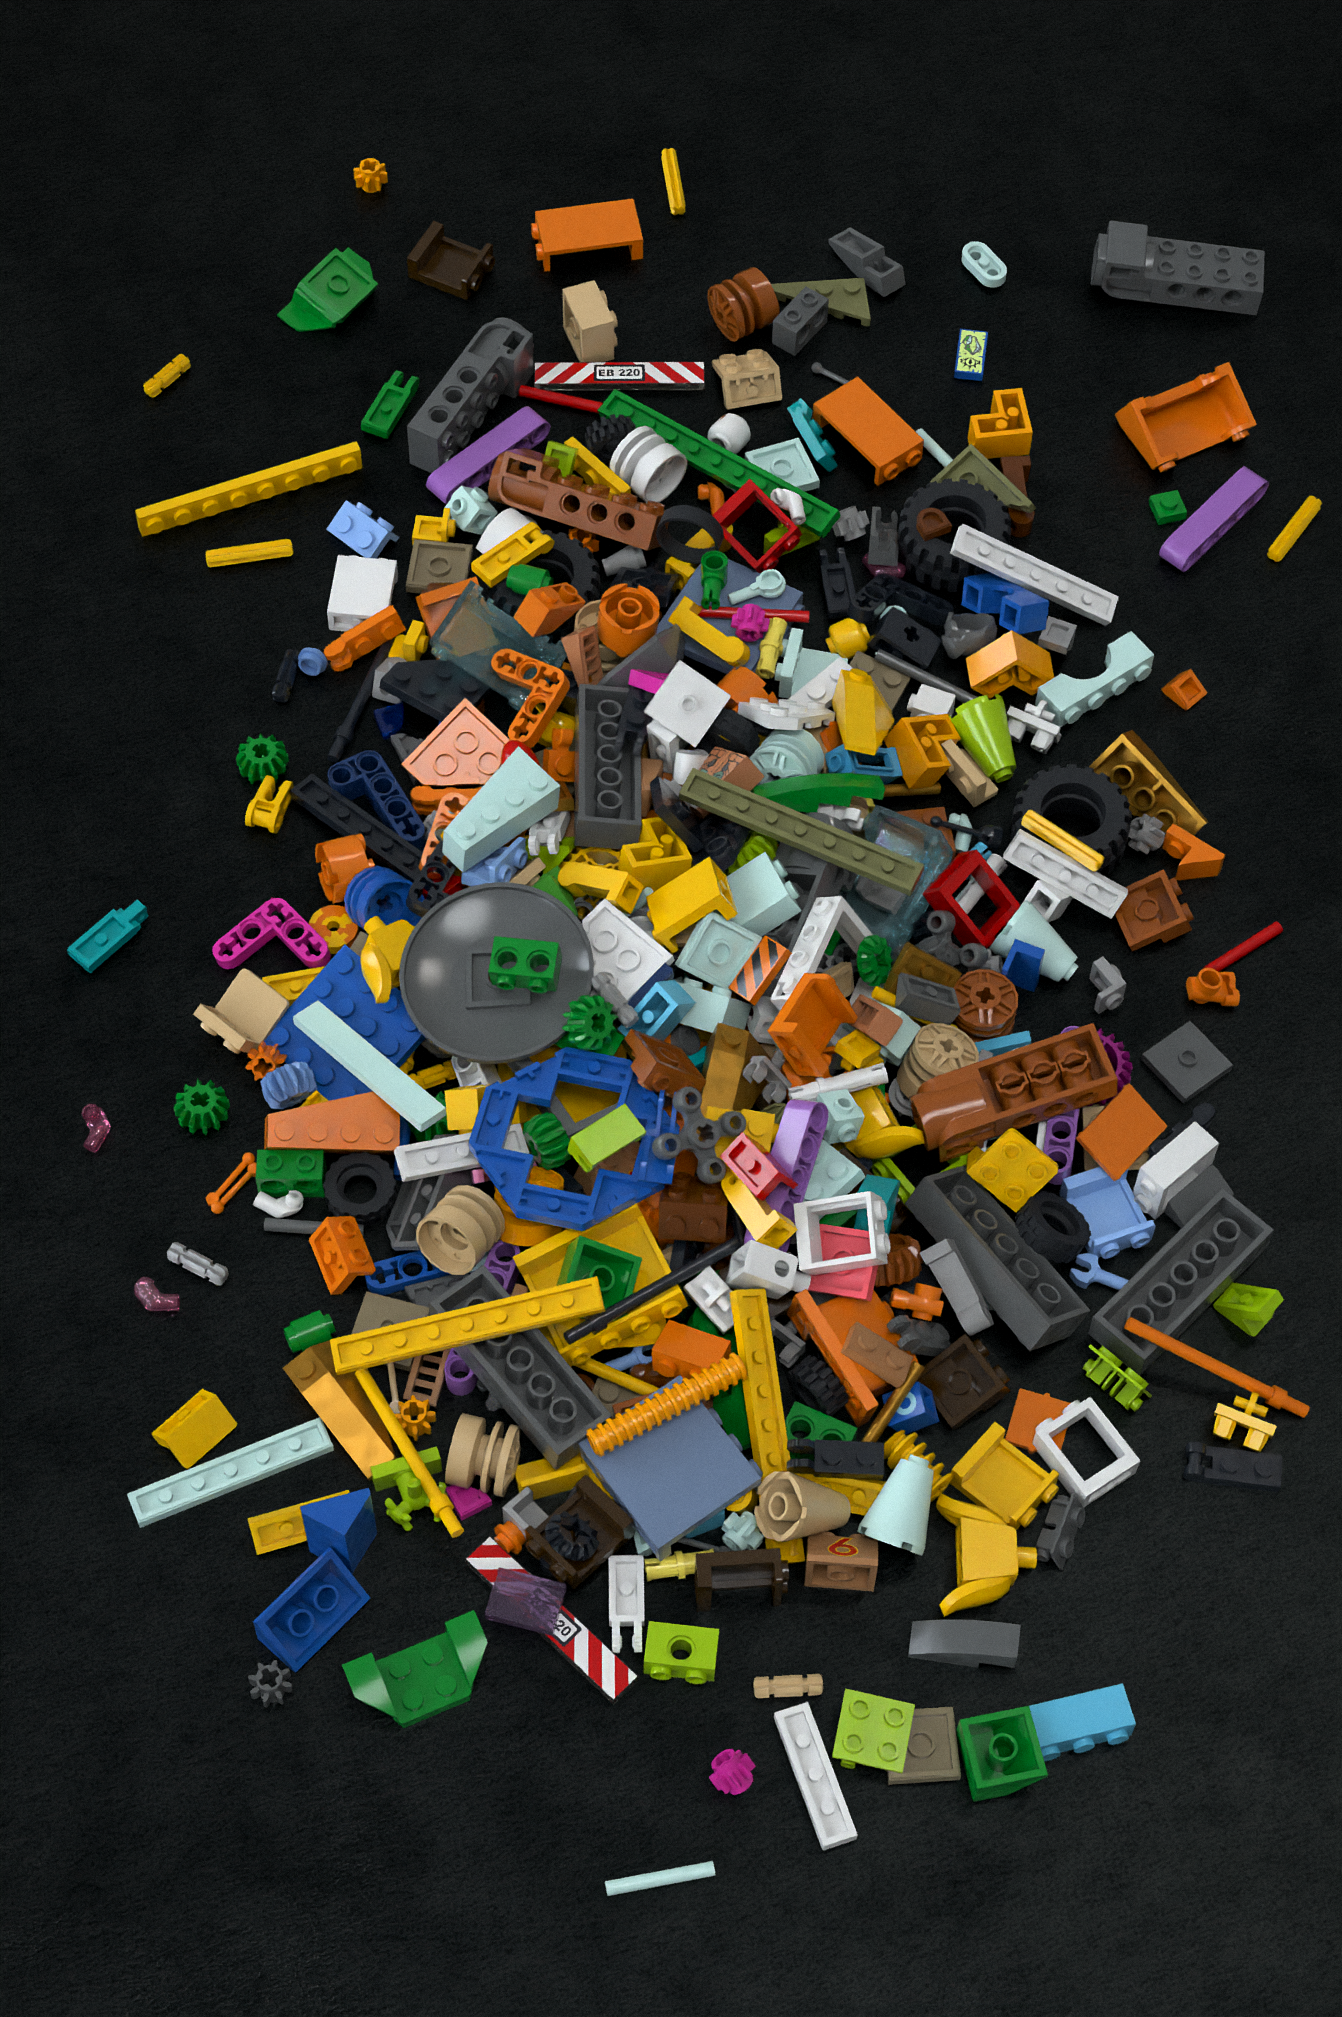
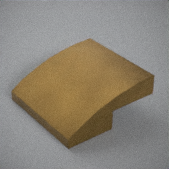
M906 942L889 973L883 989L896 995L898 975L900 973H906L953 988L962 973L913 944ZM911 1018L918 1025L922 1027L926 1026L925 1024Z

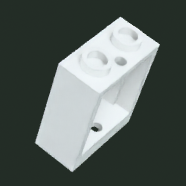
M1196 1121L1139 1169L1133 1191L1134 1201L1138 1202L1143 1213H1148L1153 1219L1158 1218L1165 1212L1168 1201L1213 1163L1219 1142Z
M867 1191L793 1204L795 1226L798 1229L796 1231L800 1271L812 1276L888 1264L887 1254L890 1253L891 1246L889 1237L884 1229V1220L887 1219V1207L879 1195ZM867 1208L871 1253L823 1261L819 1216Z
M1091 1397L1081 1403L1079 1400L1070 1403L1062 1411L1063 1415L1055 1420L1048 1418L1041 1422L1035 1429L1036 1433L1032 1442L1049 1468L1059 1473L1058 1479L1071 1495L1072 1492L1076 1493L1083 1508L1134 1475L1140 1463V1459ZM1084 1416L1118 1458V1460L1086 1481L1082 1479L1051 1439Z

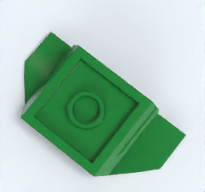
M349 247L343 253L335 248L299 282L294 291L292 301L277 316L298 332L335 328L337 323H342L377 289L378 283L373 279L369 262Z
M473 1610L446 1621L445 1633L375 1661L371 1652L342 1664L354 1697L392 1716L394 1721L403 1728L470 1701L473 1682L488 1643L475 1611Z

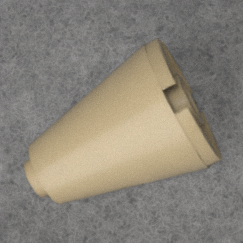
M774 1471L764 1478L757 1491V1494L761 1495L760 1503L754 1509L757 1526L762 1534L768 1539H774L778 1542H786L841 1528L848 1522L851 1513L850 1502L844 1494L788 1471Z

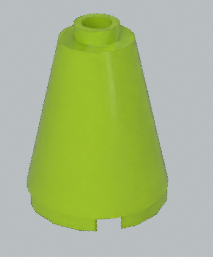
M995 694L996 699L989 700L988 696L984 695L955 709L957 715L951 719V722L961 738L959 742L986 777L1000 783L1013 776L1012 772L1016 769V762L1003 698L999 694Z

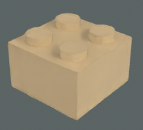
M595 280L562 289L563 328L579 362L595 363L613 360L614 347L618 345L614 328L617 327V319L614 311H609L607 307L608 302L605 292L599 290Z

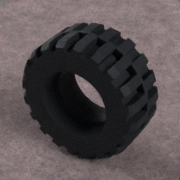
M952 478L943 479L942 483L934 481L928 483L926 489L923 487L919 488L913 493V497L911 496L906 500L900 514L897 543H899L898 556L901 563L905 564V569L910 575H917L916 580L924 585L926 583L931 584L933 589L940 591V588L948 589V592H957V589H963L964 577L989 573V571L950 554L953 544L943 542L937 538L924 541L916 528L917 516L923 509L936 508L946 515L952 527H960L962 524H965L1009 545L1011 518L1007 513L1005 504L1001 500L997 501L998 496L991 490L987 492L984 490L983 485L979 483L973 485L965 479H960V482L952 481Z
M543 530V535L547 534L554 540V546L548 553L539 554L526 563V565L549 570V577L574 586L578 594L586 601L584 605L591 601L600 600L599 566L589 548H583L582 542L576 538L569 539V535L565 533L552 534L551 530ZM507 577L492 588L487 585L490 614L504 632H511V637L519 641L522 638L526 639L527 643L536 645V642H544V645H553V641L559 640L562 643V637L574 632L577 612L552 633L532 637L513 618L526 596L514 593L512 589L507 588Z
M1067 764L1066 768H1060V765L1049 767V772L1041 770L1034 774L1033 780L1028 779L1022 785L1021 791L1018 792L1011 820L1010 840L1012 841L1019 829L1059 850L1022 826L1021 822L1024 814L1028 810H1033L1044 818L1059 812H1072L1082 815L1094 824L1097 831L1087 836L1075 838L1104 856L1103 864L1096 872L1107 875L1114 869L1115 864L1120 862L1126 849L1132 821V812L1129 810L1130 803L1127 796L1121 795L1122 789L1116 782L1111 784L1109 782L1110 777L1102 772L1100 774L1095 773L1094 768L1085 766V769L1077 768V764Z

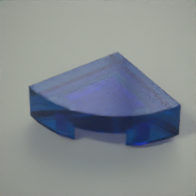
M402 702L374 710V718L383 740L390 738L391 735H395L402 727L404 722Z

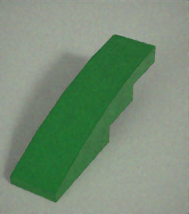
M829 773L783 778L756 785L751 792L795 811L810 813L817 812L819 803L850 807L852 796L883 800L885 787L880 776Z

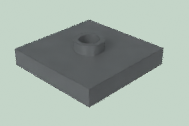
M1191 1021L1144 1052L1141 1060L1183 1104L1230 1072L1233 1066Z

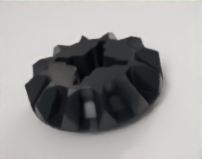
M564 1510L560 1515L553 1514L545 1527V1536L550 1546L558 1554L570 1560L583 1561L589 1559L594 1555L600 1543L596 1539L598 1531L590 1528V1520H581L578 1513L571 1516ZM569 1530L575 1532V1537H577V1539H575L574 1542H572L573 1537H571V1532Z

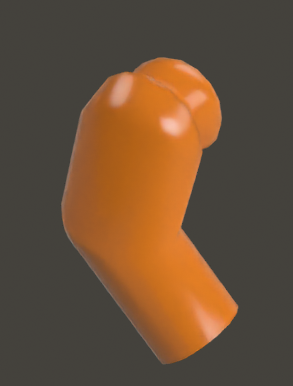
M707 482L706 485L700 484L697 487L698 498L700 500L708 499L711 506V515H713L725 503L723 491L712 482Z

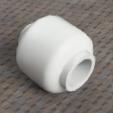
M731 413L721 416L708 431V439L734 454H737L749 442L751 436L747 422L742 417Z

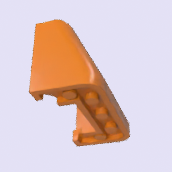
M1229 362L1217 366L1213 373L1202 374L1190 382L1153 397L1148 396L1135 399L1115 414L1120 427L1152 470L1159 469L1160 473L1175 467V461L1231 438L1233 442L1240 441L1248 437V430L1257 425Z

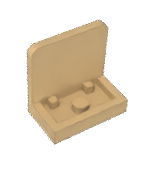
M242 969L215 1008L200 1004L193 1015L202 1021L200 1026L205 1031L214 1036L219 1034L224 1038L223 1045L236 1054H239L241 1051L249 1053L251 1048L259 1051L258 1046L261 1041H265L290 1004L284 996L252 971Z

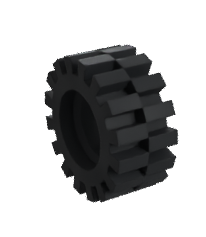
M611 414L610 419H606L603 416L600 418L601 422L595 420L592 422L593 427L588 426L586 429L585 441L588 450L602 463H605L607 467H610L611 458L620 442L636 429L631 418H625L621 414H619L618 418L615 417V414Z
M807 1356L787 1373L788 1384L793 1388L792 1392L794 1395H798L800 1398L799 1402L801 1404L804 1403L806 1406L832 1417L848 1403V1394L844 1392L846 1390L844 1385L839 1384L840 1379L832 1374L833 1371L829 1367L826 1368L825 1363L821 1360L818 1361L815 1356Z

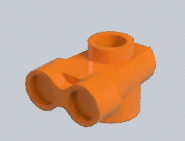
M1204 968L1197 976L1188 977L1186 988L1189 1000H1194L1199 1004L1218 1002L1222 1006H1238L1240 994L1235 986L1236 978L1234 972H1218L1212 968Z
M916 1283L914 1294L893 1287L889 1305L903 1310H913L912 1317L932 1321L933 1315L941 1316L944 1301L940 1300L942 1289Z

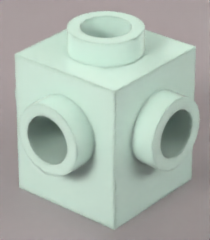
M460 486L452 494L450 501L444 507L450 508L451 519L456 520L458 528L480 535L498 513L487 500L489 498L488 495L478 487Z
M848 1089L819 1093L816 1102H822L827 1106L829 1116L823 1135L824 1140L828 1144L856 1140L865 1116Z

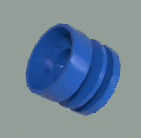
M381 866L365 868L356 874L347 886L344 897L345 911L350 920L363 930L365 923L374 916H378L385 925L403 919L407 920L412 926H416L422 919V917L411 912L406 906V899L413 883L390 868ZM423 894L417 899L418 901L422 902L425 899Z

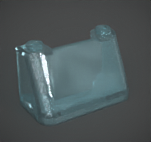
M470 580L429 642L433 648L431 652L442 661L450 660L507 698L508 704L519 711L531 690L500 678L491 666L492 657L499 650L507 648L560 668L567 658L563 643L559 640L556 645L553 643L549 644L550 638L546 635L543 638L541 636L532 637L514 618L494 606V600L489 598L486 602L485 598L480 594L483 588ZM511 661L509 663H503L502 667L504 665H508L513 667L514 670L516 669V667L512 664ZM537 668L527 670L524 674V679L533 678L537 673ZM545 678V680L547 681V683L550 684L551 681H549L547 678Z
M876 804L872 813H869L864 819L863 830H865L866 839L869 842L924 864V871L911 896H906L895 916L862 900L856 891L857 881L860 876L858 874L851 891L841 890L838 896H842L873 935L886 938L887 946L892 948L890 956H892L894 948L909 942L915 929L912 923L919 920V916L924 914L929 905V902L922 894L951 863L953 851L942 831Z

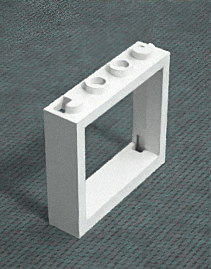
M842 896L816 898L770 999L779 1011L804 973L816 972L835 929L856 955L862 940L869 935H873ZM860 977L849 1001L851 1006L860 994L872 998L871 994L876 986L867 985ZM885 983L880 984L878 987L883 989ZM843 1023L839 1025L827 1047L836 1046L838 1040L849 1034L841 1027ZM838 1053L832 1054L833 1061H831L829 1069H844L840 1066L843 1057Z

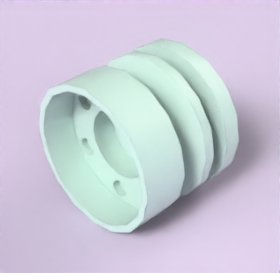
M775 729L764 739L760 747L749 758L765 776L757 785L783 778L820 774L824 766V753L820 743L811 733L804 729Z

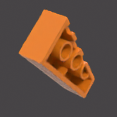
M374 1092L271 1113L265 1118L264 1150H324V1153L336 1154L369 1152L372 1155H395L394 1150L400 1145V1114Z

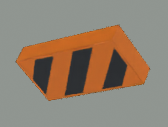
M765 935L728 988L755 1006L792 952Z

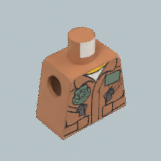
M716 746L699 768L702 772L748 791H751L765 777L746 755ZM691 804L689 806L692 812L702 819L709 813V811Z

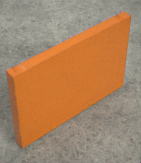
M1128 1083L1122 1087V1090L1083 1131L1078 1133L1075 1139L1109 1177L1116 1181L1121 1178V1175L1149 1145L1165 1131L1167 1125L1132 1085Z

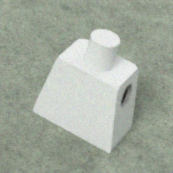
M750 1240L732 1254L725 1284L738 1290L765 1288L766 1297L779 1299L791 1290L798 1293L805 1289L808 1290L811 1275L796 1271L798 1265V1258L796 1256Z

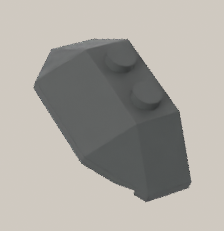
M675 624L669 629L654 635L608 672L597 685L630 688L628 681L631 669L670 674L679 660L683 662L686 642L680 627Z
M459 1134L435 1135L432 1140L455 1136ZM470 1169L403 1182L386 1224L391 1246L395 1251L420 1250L416 1240V1229L419 1222L437 1206L438 1202L445 1197L449 1190L457 1185L471 1186Z

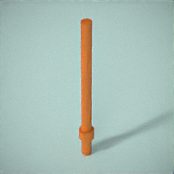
M1129 1317L1126 1321L1124 1329L1250 1392L1258 1393L1260 1397L1265 1399L1266 1404L1276 1409L1282 1407L1302 1418H1305L1308 1414L1310 1407L1288 1396L1286 1390L1276 1385L1270 1387L1132 1317Z

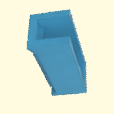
M842 744L825 754L829 773L880 776L884 785L903 776L895 747L879 748L876 755L873 756L846 750ZM884 760L885 767L859 765L858 762H865L872 765H876Z

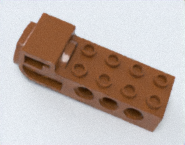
M527 448L508 450L498 455L488 486V497L490 500L647 551L661 547L656 537V530L663 513L666 511L664 510L665 505L655 501L642 503L637 501L636 495L621 492L620 495L610 492V487L602 484L586 485L583 484V478L567 474L566 477H563L561 470L558 468L560 462L558 458ZM524 463L536 466V470L523 469ZM669 522L665 524L666 529H668Z
M1091 1023L931 1078L918 1088L917 1094L909 1097V1102L916 1127L923 1131L926 1151L935 1149L940 1162H944L968 1154L976 1146L980 1149L984 1148V1141L1002 1135L1010 1128L1017 1130L1116 1096L1118 1078L1095 1025Z

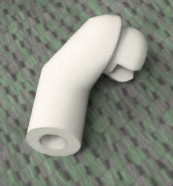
M780 488L772 491L770 499L779 508L790 512L791 521L795 525L806 521L802 499L799 494Z
M291 1190L286 1196L278 1199L260 1191L253 1202V1206L275 1218H284L299 1212L303 1207L304 1198L302 1193L297 1190Z

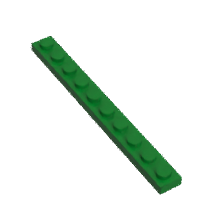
M616 389L612 391L598 409L600 416H605L606 419H610L611 414H615L616 418L621 414L625 418H631L636 428L642 426L652 428L657 435L664 438L666 443L673 445L686 456L688 465L736 491L751 479L769 498L772 491L776 488L787 489L799 494L806 521L799 525L822 538L827 535L841 516L838 509ZM779 508L791 520L790 512Z

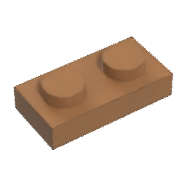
M859 1322L850 1327L841 1351L842 1354L896 1388L905 1382L913 1359L911 1355Z

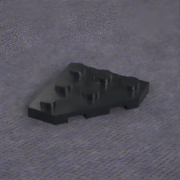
M481 657L397 662L381 678L379 688L442 722L464 698L477 708L482 700H485L503 679L496 674L491 663Z
M710 813L699 821L704 847L695 853L687 846L692 857L691 868L710 856L722 872L725 873L726 869L734 864L751 829Z

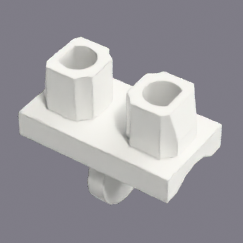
M1041 700L1038 706L1027 703L1024 711L1010 706L1007 712V719L1012 741L1020 743L1025 731H1029L1035 734L1030 744L1031 748L1038 752L1046 754L1053 742L1058 744L1061 738L1059 733L1061 728L1052 724L1055 714L1046 711L1047 701Z
M709 1266L686 1284L683 1289L724 1335L734 1326L729 1294L732 1290Z

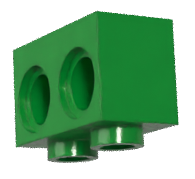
M494 936L488 970L492 985H496L503 990H513L516 987L526 988L534 993L556 992L562 962L559 942ZM507 962L516 963L515 966L510 969L502 968V966ZM539 965L549 966L543 972L534 971Z
M257 1150L256 1184L258 1193L262 1191L271 1197H283L289 1191L297 1190L302 1193L303 1197H325L323 1189L326 1174L324 1150Z
M796 1401L785 1420L788 1440L798 1439L792 1433L800 1430L808 1434L803 1439H810L814 1442L815 1439L856 1441L858 1428ZM789 1451L790 1459L798 1458L814 1461V1454H796Z

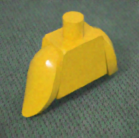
M374 916L364 925V930L369 935L361 951L360 965L363 976L375 997L376 1004L387 1003L391 989L400 986L399 971L402 953L411 932L415 928L407 920L401 919L385 925L378 916Z
M878 1056L876 1059L872 1060L871 1062L863 1066L862 1069L882 1062L884 1063L883 1058ZM875 1085L850 1093L856 1104L861 1107L865 1116L856 1140L834 1143L833 1148L839 1151L846 1146L858 1158L879 1159L894 1155L915 1145L924 1144L923 1131L899 1125L883 1093L878 1088L879 1085Z
M942 1493L939 1494L936 1502L938 1511L949 1522L957 1526L955 1530L957 1588L939 1604L945 1617L953 1612L989 1604L1001 1598L1009 1591L1010 1586L1014 1584L1018 1576V1568H1036L1037 1550L1036 1547H1017L1016 1529L1008 1526L1007 1522L997 1513L978 1505L953 1499Z

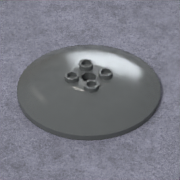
M485 883L468 887L446 897L430 909L417 923L402 953L399 971L400 990L407 1013L413 1024L437 1048L449 1055L470 1062L484 1064L509 1063L531 1057L546 1050L569 1032L562 1029L568 1020L562 1014L571 1012L568 1005L569 1002L578 1001V996L591 994L592 978L594 977V959L590 941L582 924L574 913L554 896L537 888L518 883ZM494 936L559 942L562 962L557 991L534 993L526 988L515 987L513 990H503L496 985H492L488 970ZM507 962L502 966V968L510 969L514 967L516 963ZM539 965L534 971L543 972L549 966Z

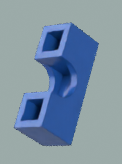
M991 572L964 577L962 606L978 614L999 613V625L1018 634L1046 629L1048 600Z

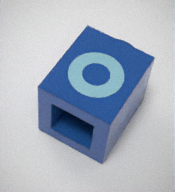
M919 1381L915 1382L887 1426L897 1432L905 1430V1434L939 1422L932 1391ZM893 1391L882 1395L884 1405Z

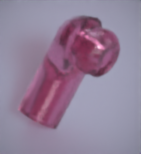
M88 1104L82 1109V1117L85 1119L90 1133L83 1146L87 1150L97 1153L110 1131V1123L102 1108L97 1107L95 1104Z
M141 1277L134 1285L135 1296L146 1309L150 1311L179 1310V1294H161L151 1278Z

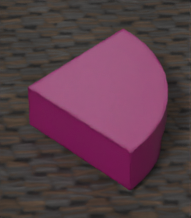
M452 1485L445 1490L461 1521L492 1505L490 1497L486 1493L481 1492L480 1489L472 1487L466 1489Z

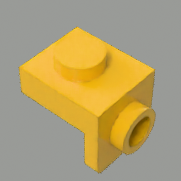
M444 508L443 517L416 515L412 545L414 544V539L449 542V537H454L456 530V520L451 519L450 508Z
M413 620L407 635L398 634L388 657H400L405 659L406 662L419 661L422 653H425L429 642V637L425 635L424 622Z

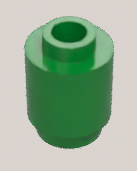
M520 563L518 566L512 565L510 567L506 586L512 589L514 593L526 596L529 590L553 585V577H549V570Z
M320 1310L289 1322L290 1326L283 1328L285 1338L293 1354L298 1351L302 1353L310 1346L332 1339L331 1334L336 1332L330 1315H323Z

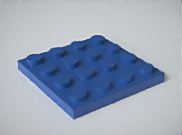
M346 944L343 945L287 1009L274 1030L264 1041L266 1045L274 1046L276 1043L279 1044L278 1050L280 1054L287 1055L284 1061L287 1064L295 1061L307 1062L309 1068L314 1073L317 1091L328 1101L373 1091L294 1025L293 1016L311 1004L320 1001L398 1068L404 1064L425 1040V1037L419 1032L408 1015L401 991L397 988L391 989L387 1003L376 1004L375 997L361 970V957Z

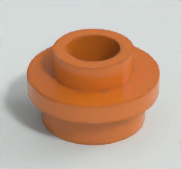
M507 1521L503 1525L498 1524L494 1528L496 1533L494 1540L506 1553L511 1551L518 1554L522 1550V1545L526 1542V1539L515 1524Z

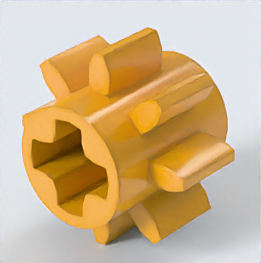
M374 158L361 160L360 168L356 167L353 169L356 187H362L367 193L380 191L382 183H388L385 164H380Z
M412 1395L411 1400L405 1403L398 1402L400 1413L395 1414L406 1434L413 1436L414 1440L417 1441L418 1436L424 1433L431 1434V1426L428 1422H435L436 1414L433 1411H429L430 1402L428 1399L421 1402ZM412 1416H418V1420H411Z

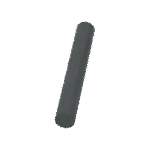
M265 1218L264 1231L313 1234L322 1222ZM358 1224L361 1234L364 1237V1224Z

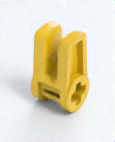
M266 775L254 799L248 805L245 825L249 827H254L255 825L268 828L269 832L276 834L282 825L283 817L291 801L290 790L294 787L293 782L284 781L278 787L279 791L273 800L275 779L272 776Z

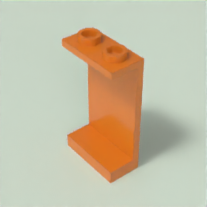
M633 199L535 211V223H531V233L533 240H538L539 244H535L536 256L538 261H543L545 271H550V255L629 245L632 260L643 259V237Z
M859 377L854 378L813 403L812 419H815L821 428L830 423L876 468L874 483L877 486L887 480L894 479L901 471L909 466H915L922 459L924 439Z

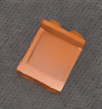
M472 577L415 597L436 660L464 658L475 654V657L483 658L492 655V648L499 646L498 641L493 638L477 591L480 588L477 577Z
M804 973L767 1031L797 1075L823 1077L829 1067L821 1057L822 1052L841 1023H855L858 1016L852 1009L850 1002L836 985V981L829 974Z

